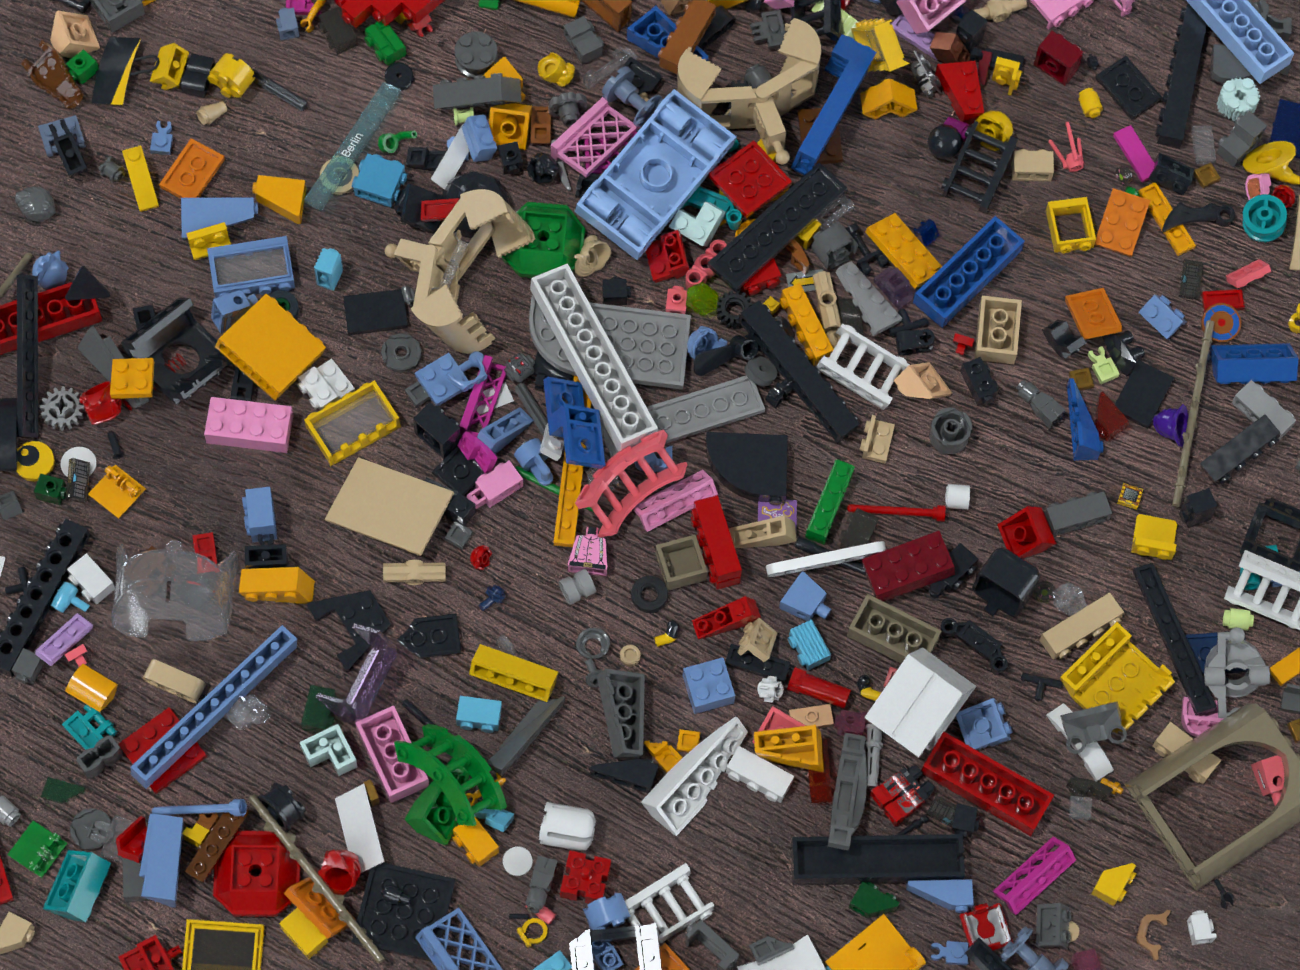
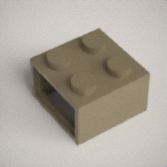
M696 535L656 545L655 555L668 591L707 580V569Z

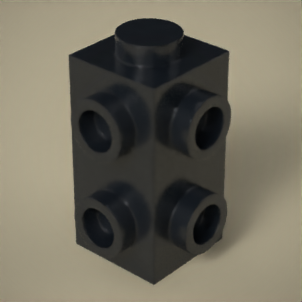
M981 357L963 363L960 372L977 406L992 403L996 398L999 388L995 379L992 380L989 374L988 364L983 362Z

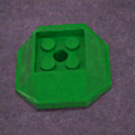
M527 202L516 213L532 228L535 240L532 243L529 242L528 245H524V247L507 253L506 256L502 255V261L509 265L520 277L533 278L565 264H568L573 272L577 261L574 255L580 254L584 246L585 227L567 205ZM542 237L548 238V240L541 241L539 239Z

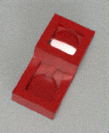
M213 532L192 535L198 576L219 572Z

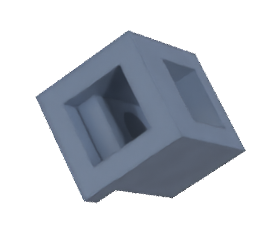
M294 8L278 10L279 18H276L280 41L298 38L299 32Z

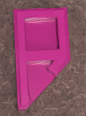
M286 0V8H294L295 15L308 16L314 5L311 0ZM321 10L318 11L316 16H322Z

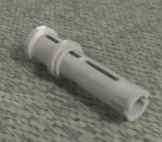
M867 724L865 726L867 741L864 744L867 749V788L874 789L878 786L880 750L883 748V743L881 742L882 730L874 724Z

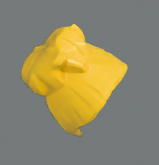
M556 53L548 54L538 63L539 76L543 80L557 83L561 87L568 85L574 76V65L566 63Z

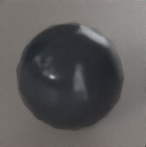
M939 125L928 136V148L937 158L950 159L961 150L962 136L958 129L951 125Z

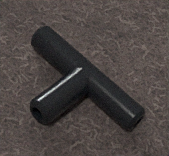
M900 309L898 314L902 317L903 325L890 329L889 333L891 337H894L897 332L904 330L912 331L928 325L927 318H922L911 322L906 310Z
M25 567L17 569L21 584L5 587L6 595L19 592L25 593L28 582Z
M1024 672L1021 675L1022 681L1037 684L1034 698L1037 701L1043 700L1045 686L1061 689L1063 682L1057 679Z

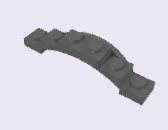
M850 733L844 734L830 815L828 847L849 850L851 834L856 831L861 821L867 788L865 736Z

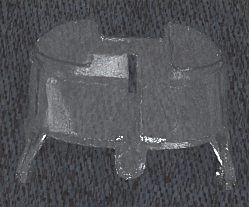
M170 541L166 544L165 549L140 552L129 558L124 551L123 544H120L116 552V586L111 613L112 627L128 636L146 638L148 624L151 619L184 621L186 636L189 641H206L227 634L233 609L232 593L235 592L239 566L238 554L232 550L228 557L216 564L206 556L182 551L181 542ZM168 581H171L170 602H166Z

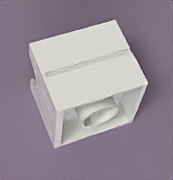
M921 648L907 655L865 716V719L913 754L920 757L925 748L928 750L934 748L943 731H946L976 686L930 652Z

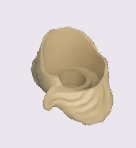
M595 235L588 236L584 240V246L580 254L574 255V258L577 259L575 273L580 277H587L595 271L602 269L611 255L609 245L600 241Z

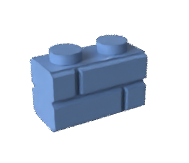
M476 115L467 117L462 130L473 162L491 160L498 148L486 116Z

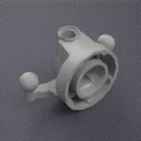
M1238 627L1232 628L1230 632H1217V645L1211 649L1205 663V686H1209V689L1217 697L1218 718L1222 719L1239 709L1236 707L1230 712H1226V696L1233 698L1246 696L1256 690L1258 686L1270 684L1269 666H1266L1257 648L1244 640L1245 632ZM1236 667L1243 670L1248 669L1245 676L1240 679L1231 680L1225 677L1226 669L1229 671Z

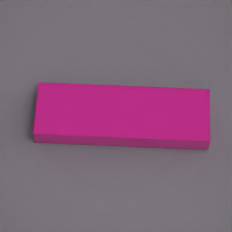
M1130 125L1114 132L1113 137L1140 181L1143 183L1149 180V175L1153 171L1155 163L1132 126Z

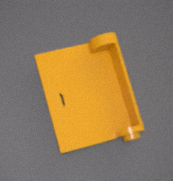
M882 914L827 959L825 963L831 970H919L926 964V961L918 950L907 944L885 914Z

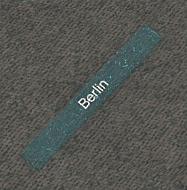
M385 82L382 83L305 197L304 201L306 204L321 211L324 209L401 94V89Z

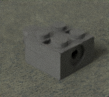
M90 0L91 5L111 33L145 14L142 4L143 0Z

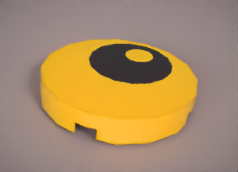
M39 441L24 443L17 449L18 462L16 473L25 480L38 481L40 473L48 475L52 472L55 458L52 450L46 444Z

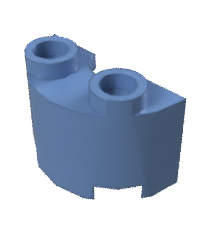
M615 893L614 896L608 899L606 897L597 899L587 905L588 908L583 909L591 930L606 929L611 924L613 927L624 924L625 919L631 917L622 893Z

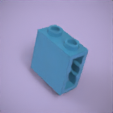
M367 153L365 160L362 159L360 162L358 177L355 176L352 182L354 195L392 208L394 201H397L400 195L399 188L401 184L404 185L407 179L405 165L396 160L390 161L380 155Z

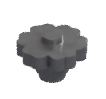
M562 93L560 96L553 97L548 101L549 114L553 117L560 116L563 125L572 126L580 118L579 114L587 109V98L582 93Z

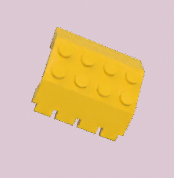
M1116 622L1060 679L1071 698L1083 709L1118 701L1122 726L1127 731L1134 724L1132 718L1138 720L1148 710L1147 705L1152 706L1162 696L1161 691L1166 692L1175 681L1171 675L1172 672L1164 665L1158 668L1130 642L1132 635ZM1115 728L1112 730V732L1118 733L1119 731L1123 732L1119 728Z

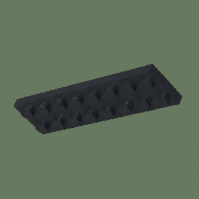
M818 163L714 256L707 266L735 292L738 291L845 194L847 187L822 164Z

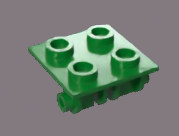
M32 821L7 855L43 878L68 843L60 839L61 837L58 834L51 833L35 821Z

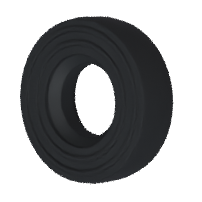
M655 576L639 578L631 589V600L634 606L645 613H654L661 610L668 599V589L665 583ZM652 587L657 591L658 596L654 601H646L642 598L641 593L645 588Z

